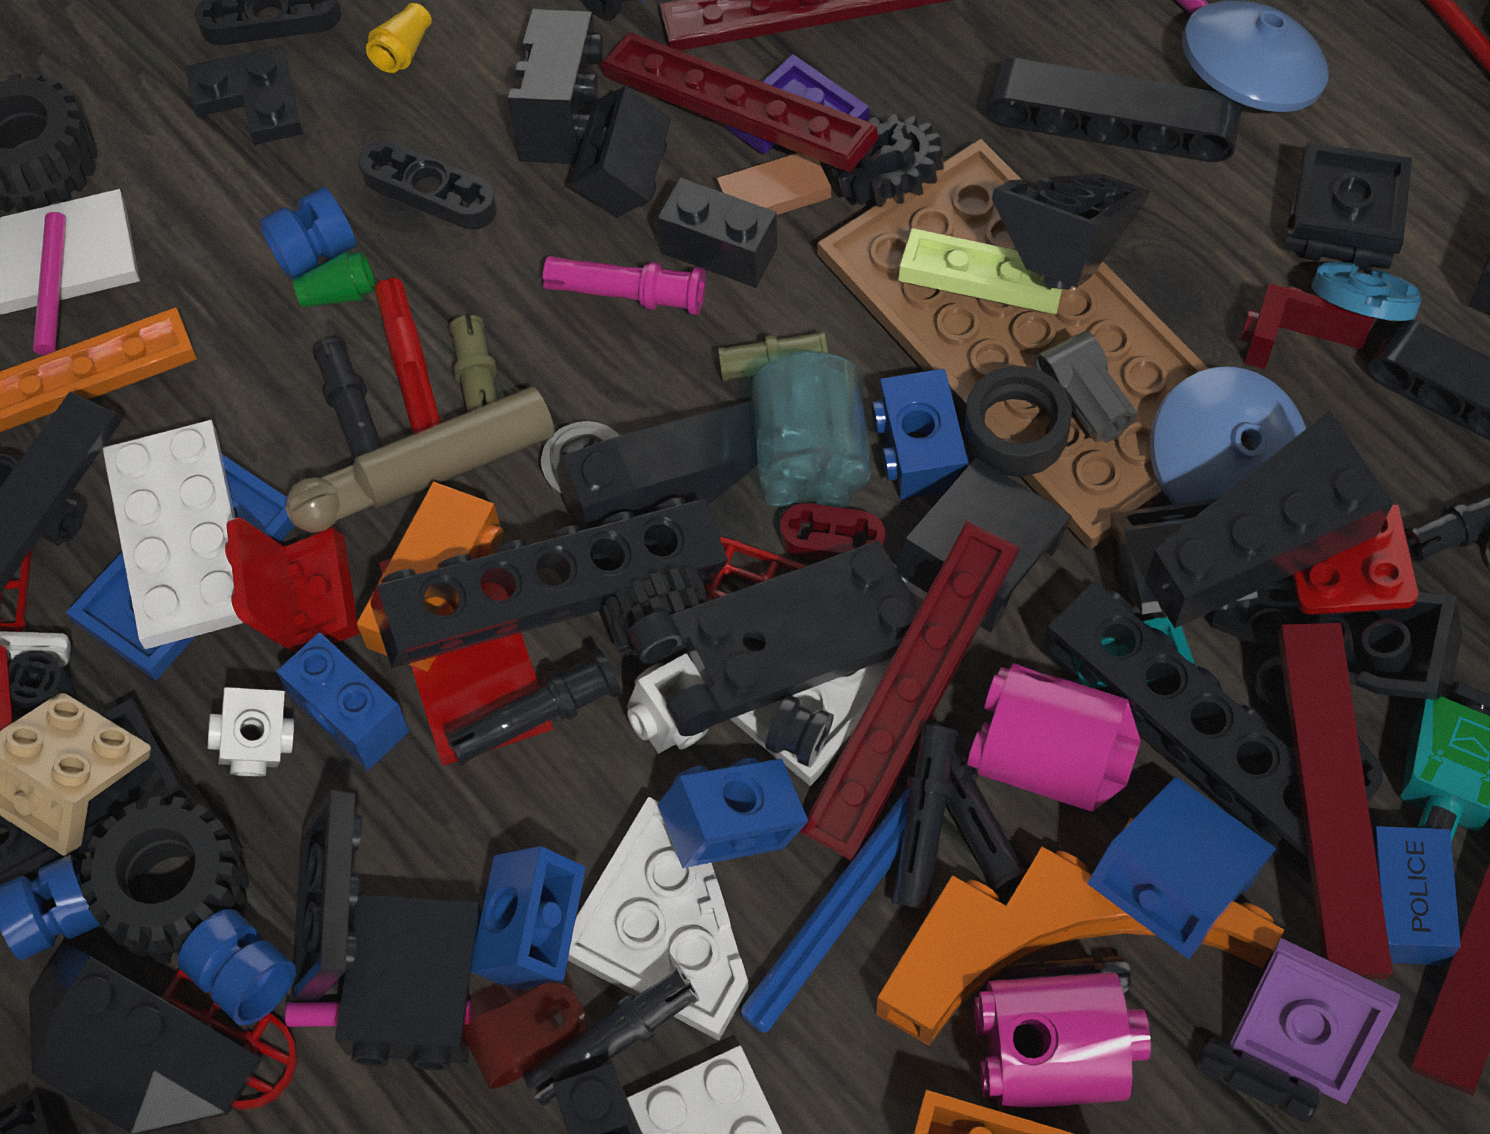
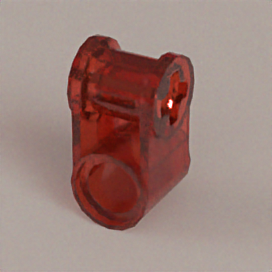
M549 982L538 986L536 989L505 1006L492 1009L475 1018L464 1027L463 1037L488 1088L498 1089L521 1079L523 1071L532 1068L585 1032L587 1020L584 1010L573 991L561 983ZM557 1006L562 1012L565 1023L560 1027L554 1028L549 1022L547 1011Z

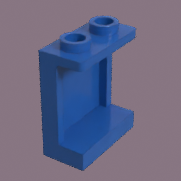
M1176 776L1111 842L1087 884L1189 960L1218 919L1243 891H1247L1251 887L1276 848Z

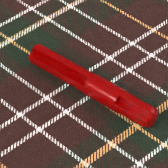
M392 277L389 280H380L375 286V292L384 322V332L395 373L399 378L413 434L440 424L441 421L427 374V364L417 327L412 319L403 283L400 279Z

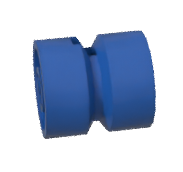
M325 186L297 201V210L292 211L287 207H283L258 220L262 234L271 252L290 280L317 267L320 256L330 260L357 246L353 231L342 209Z
M73 854L40 867L37 879L33 881L25 876H20L0 885V930L9 948L19 961L54 947L56 936L59 934L72 939L101 926L88 909L91 905L83 897L81 884L88 882V880L82 875L81 865ZM54 899L56 907L49 910L46 901Z
M233 909L219 911L202 921L190 933L182 945L178 956V968L205 993L211 991L212 1000L238 1025H250L273 1011L292 987L296 976V966L272 943L262 941V935Z

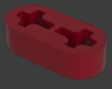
M802 503L790 507L783 514L780 521L781 545L786 553L799 560L819 562L856 549L857 547L853 546V539L857 531L867 533V540L864 545L879 540L885 549L884 525L874 514L865 511ZM802 524L812 525L813 532L809 534L808 540L798 539L797 531H800Z

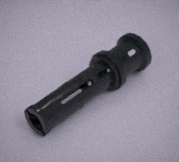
M596 648L590 651L589 659L561 673L555 670L546 673V677L542 679L543 685L451 731L444 732L451 750L455 752V758L459 765L463 766L467 761L557 716L562 720L566 718L570 720L577 716V709L607 694L612 698L620 695L621 689L618 680L603 652Z

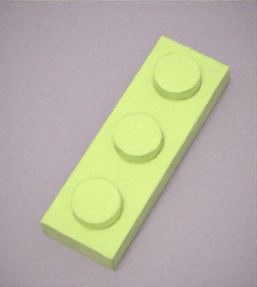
M913 228L911 229L903 254L898 281L1052 314H1057L1063 289L1054 288L1043 283L1040 280L1041 274L1027 270L1017 250Z

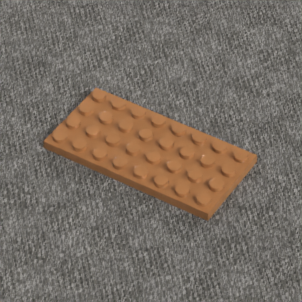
M980 139L945 161L944 169L936 171L938 181L935 184L922 183L924 192L922 195L918 196L908 192L904 194L905 201L901 204L897 203L894 198H887L883 207L874 206L819 241L818 256L925 372L939 369L946 370L953 402L965 415L967 399L977 381L993 370L1009 366L1033 367L1036 369L1035 357L1037 354L1083 331H1088L1098 340L1107 359L1108 373L1138 412L1135 422L1121 436L1107 443L1104 441L1095 442L1072 411L1067 445L1058 461L1043 472L1023 477L1042 498L1051 501L1071 515L1067 526L1091 550L1112 535L1110 513L1150 508L1166 497L1157 481L1151 462L1150 434L1153 420L1163 399L1177 384L1209 368L1104 262L1100 264L1093 276L1079 287L1072 286L1071 289L1062 291L1057 314L898 281L900 264L912 228L1016 250L992 201L994 189L1010 180H1019L1021 178ZM1009 399L997 402L988 408L985 413L984 422L986 427L994 436L1010 443L1026 444L1038 441L1047 435L1050 429L1049 416L1039 406L1025 400ZM1242 433L1241 443H1243L1250 437L1247 434Z

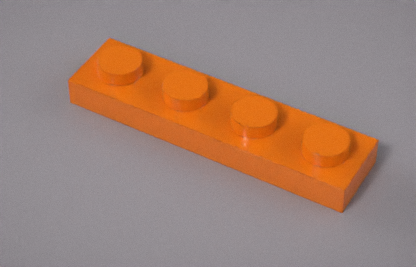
M177 307L0 371V432L54 413L69 392L89 400L197 360Z

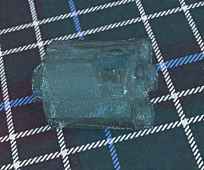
M815 351L794 352L787 357H782L765 365L754 375L751 385L760 484L764 489L765 501L772 506L817 502L818 505L843 508L850 503L849 495L866 485L872 473L861 375L856 365L844 357Z

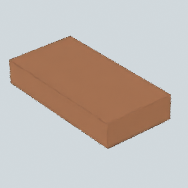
M801 153L789 155L717 178L718 191L776 211L777 215L831 198V186L819 160Z

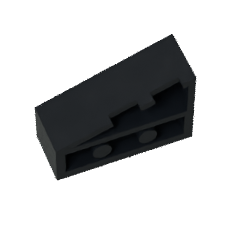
M532 9L523 40V50H526L525 61H518L515 69L516 77H522L521 89L510 88L508 94L519 162L576 164L590 113H587L588 103L597 101L598 77L597 73H592L593 63L601 64L603 35L602 33H594L592 12Z

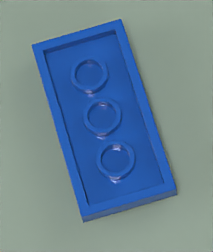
M222 455L235 518H243L280 543L295 526L292 524L285 508L287 497ZM123 552L66 612L75 625L155 681L196 637L193 636L149 649L143 647L138 636Z

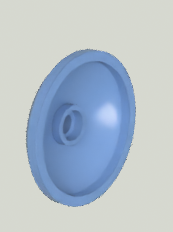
M1224 0L1205 5L1196 10L1184 28L1182 45L1190 65L1210 86L1241 104L1273 112L1297 111L1315 103L1327 85L1329 69L1318 42L1301 24L1276 8L1246 0Z
M1238 367L1206 369L1177 384L1160 404L1154 417L1150 434V456L1153 470L1162 491L1172 504L1220 498L1303 432L1306 426L1293 401L1279 386L1268 378L1256 372ZM1242 433L1247 434L1251 438V451L1242 445Z

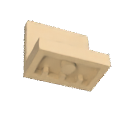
M59 693L0 731V816L63 856H67L82 845L89 800L146 761L150 756L151 746L69 695Z

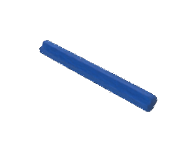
M906 789L743 1005L741 1010L742 1017L749 1025L764 1033L771 1029L901 854V844L911 795L910 790Z

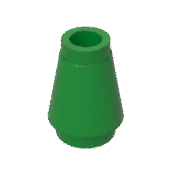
M347 250L304 273L302 276L293 278L295 294L302 308L365 301L366 294L375 292L376 286L371 266L362 251L351 254Z

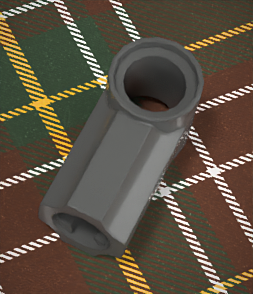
M1083 331L1036 355V369L1051 375L1066 390L1072 411L1095 442L1104 441L1107 443L1121 436L1135 422L1138 412L1108 373L1105 353L1098 340L1091 333Z

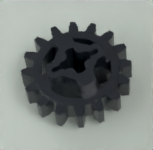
M891 114L886 123H880L876 117L870 119V123L877 125L879 138L850 173L831 166L836 187H841L843 197L848 198L855 195L859 205H863L870 198L876 199L877 207H883L887 198H894L897 203L901 204L905 201L904 194L908 192L918 196L924 193L922 183L935 184L938 181L936 171L944 169L943 150L939 133H933L932 125L929 122L918 126L916 116H911L904 122L898 121L897 114Z

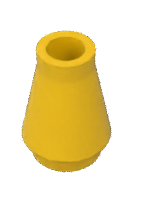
M409 3L404 10L373 29L368 35V43L366 44V53L370 61L377 68L387 73H395L398 70L406 69L410 65L425 31L432 23L429 12L420 4Z

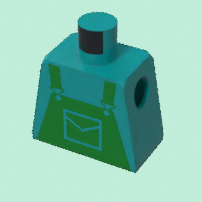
M1442 696L1438 700L1424 699L1413 718L1399 794L1403 801L1424 809L1417 828L1450 829L1452 843L1458 824L1471 830L1480 831L1490 818V716Z

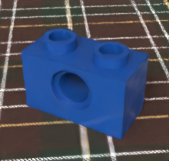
M939 369L880 379L879 401L871 402V412L876 434L885 433L888 448H882V462L886 480H896L900 500L946 493L968 467L967 455L946 370ZM921 432L926 434L927 437L913 438L907 434Z
M320 632L276 671L290 699L367 771L410 732L399 704Z
M746 758L733 763L728 768L707 771V768L703 766L690 768L674 778V784L657 804L682 868L784 849L808 822L782 759L758 762L756 758Z
M542 846L494 855L475 942L472 973L514 990L563 984L586 867Z

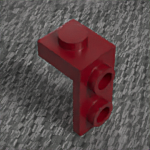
M1269 283L1260 312L1249 310L1240 341L1250 343L1244 364L1266 369L1279 327L1361 349L1364 346L1374 317L1346 310L1296 287H1282Z

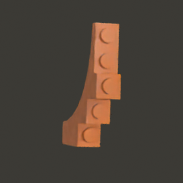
M1130 818L1129 821H1128V823L1126 824L1125 828H1126L1134 819ZM1041 847L1006 906L998 902V895L986 885L975 880H968L965 883L952 875L879 994L876 1015L930 1046L957 1008L991 978L1032 954L1078 939L1116 934H1155L1088 885L1087 882L1092 874L1087 872L1088 869L1082 861L1063 851L1053 853ZM1233 902L1214 924L1202 944L1221 949L1263 968L1275 949L1284 929L1275 925L1273 918L1263 909L1250 903L1238 904Z

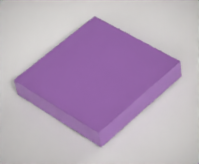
M1280 938L1238 1024L1230 1045L1234 1047V1050L1240 1053L1244 1051L1289 1073L1291 1078L1297 1081L1301 1079L1319 1088L1322 1093L1347 1104L1398 1006L1400 994Z

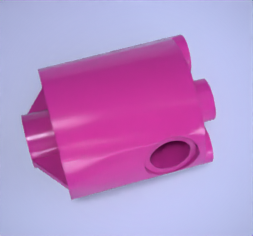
M1014 663L1010 669L1000 668L998 675H995L984 707L986 710L995 712L991 724L984 722L981 731L977 732L967 765L978 768V775L1091 812L1127 786L1141 742L1128 699L1065 679L1042 674Z
M1114 972L988 981L986 991L979 992V997H974L977 1035L988 1036L989 1057H985V1060L980 1061L979 1065L983 1099L996 1098L1000 1110L1128 1101L1132 1088V1061L1150 1059L1151 1041L1146 1012L1143 1008L1127 1010L1122 985L1118 975ZM1016 1028H1025L1036 1037L1038 1053L1035 1059L1026 1058L1016 1050L1013 1043V1032Z

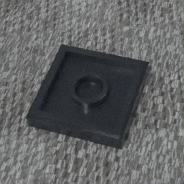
M1306 142L1303 152L1292 237L1399 254L1404 242L1412 158Z

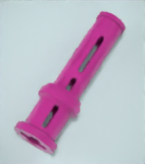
M548 256L543 269L544 289L628 298L630 300H638L641 306H645V309L655 310L658 305L685 308L688 309L689 314L699 315L705 296L706 273L703 268H694L692 272L662 269L661 263L655 262L645 264L644 268H632Z

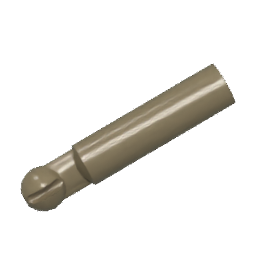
M529 387L356 457L353 465L324 477L302 479L292 486L287 496L285 505L287 514L292 524L300 530L310 533L326 531L337 520L372 506L375 509H380L430 488L433 482L443 483L552 438L555 433L550 412L539 391L535 387Z

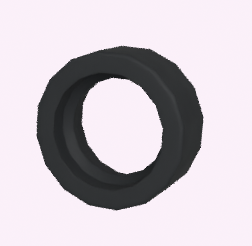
M1009 366L993 370L977 381L967 399L964 437L969 451L975 458L1003 472L1007 476L1024 477L1043 472L1058 461L1067 445L1071 426L1072 406L1066 390L1051 375L1038 369ZM1009 399L1025 400L1039 406L1049 416L1050 429L1047 435L1038 441L1026 444L1010 443L994 436L986 427L984 422L985 413L988 408L997 402Z

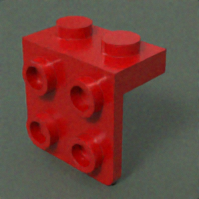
M1392 505L1376 537L1292 575L1298 607L1303 613L1313 615L1402 609L1415 605L1418 597V588L1399 505Z
M241 517L227 521L228 541L225 543V554L232 567L235 590L231 595V602L237 617L243 623H246L295 654L319 632L332 644L359 634L345 537L334 528H330L284 547Z

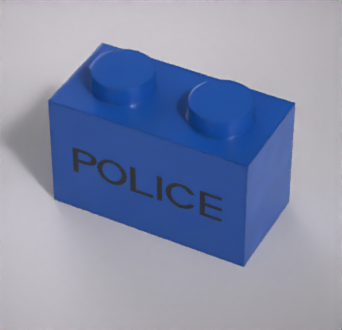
M1376 826L1372 835L1391 962L1397 964L1445 966L1461 947L1450 829Z

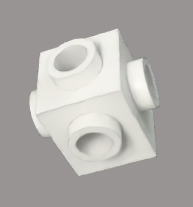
M687 653L665 665L664 663L655 664L636 678L634 682L636 685L627 705L629 709L628 718L636 734L642 740L646 741L649 739L658 754L675 744L679 749L687 748L700 740L708 732L709 729L693 736H681L666 709L670 699L682 690L694 685L705 684Z
M224 687L222 714H210L208 749L219 750L218 764L231 765V775L266 776V767H278L281 753H292L294 718H283L285 691ZM246 727H253L259 731L261 738L250 741L245 739L240 731Z

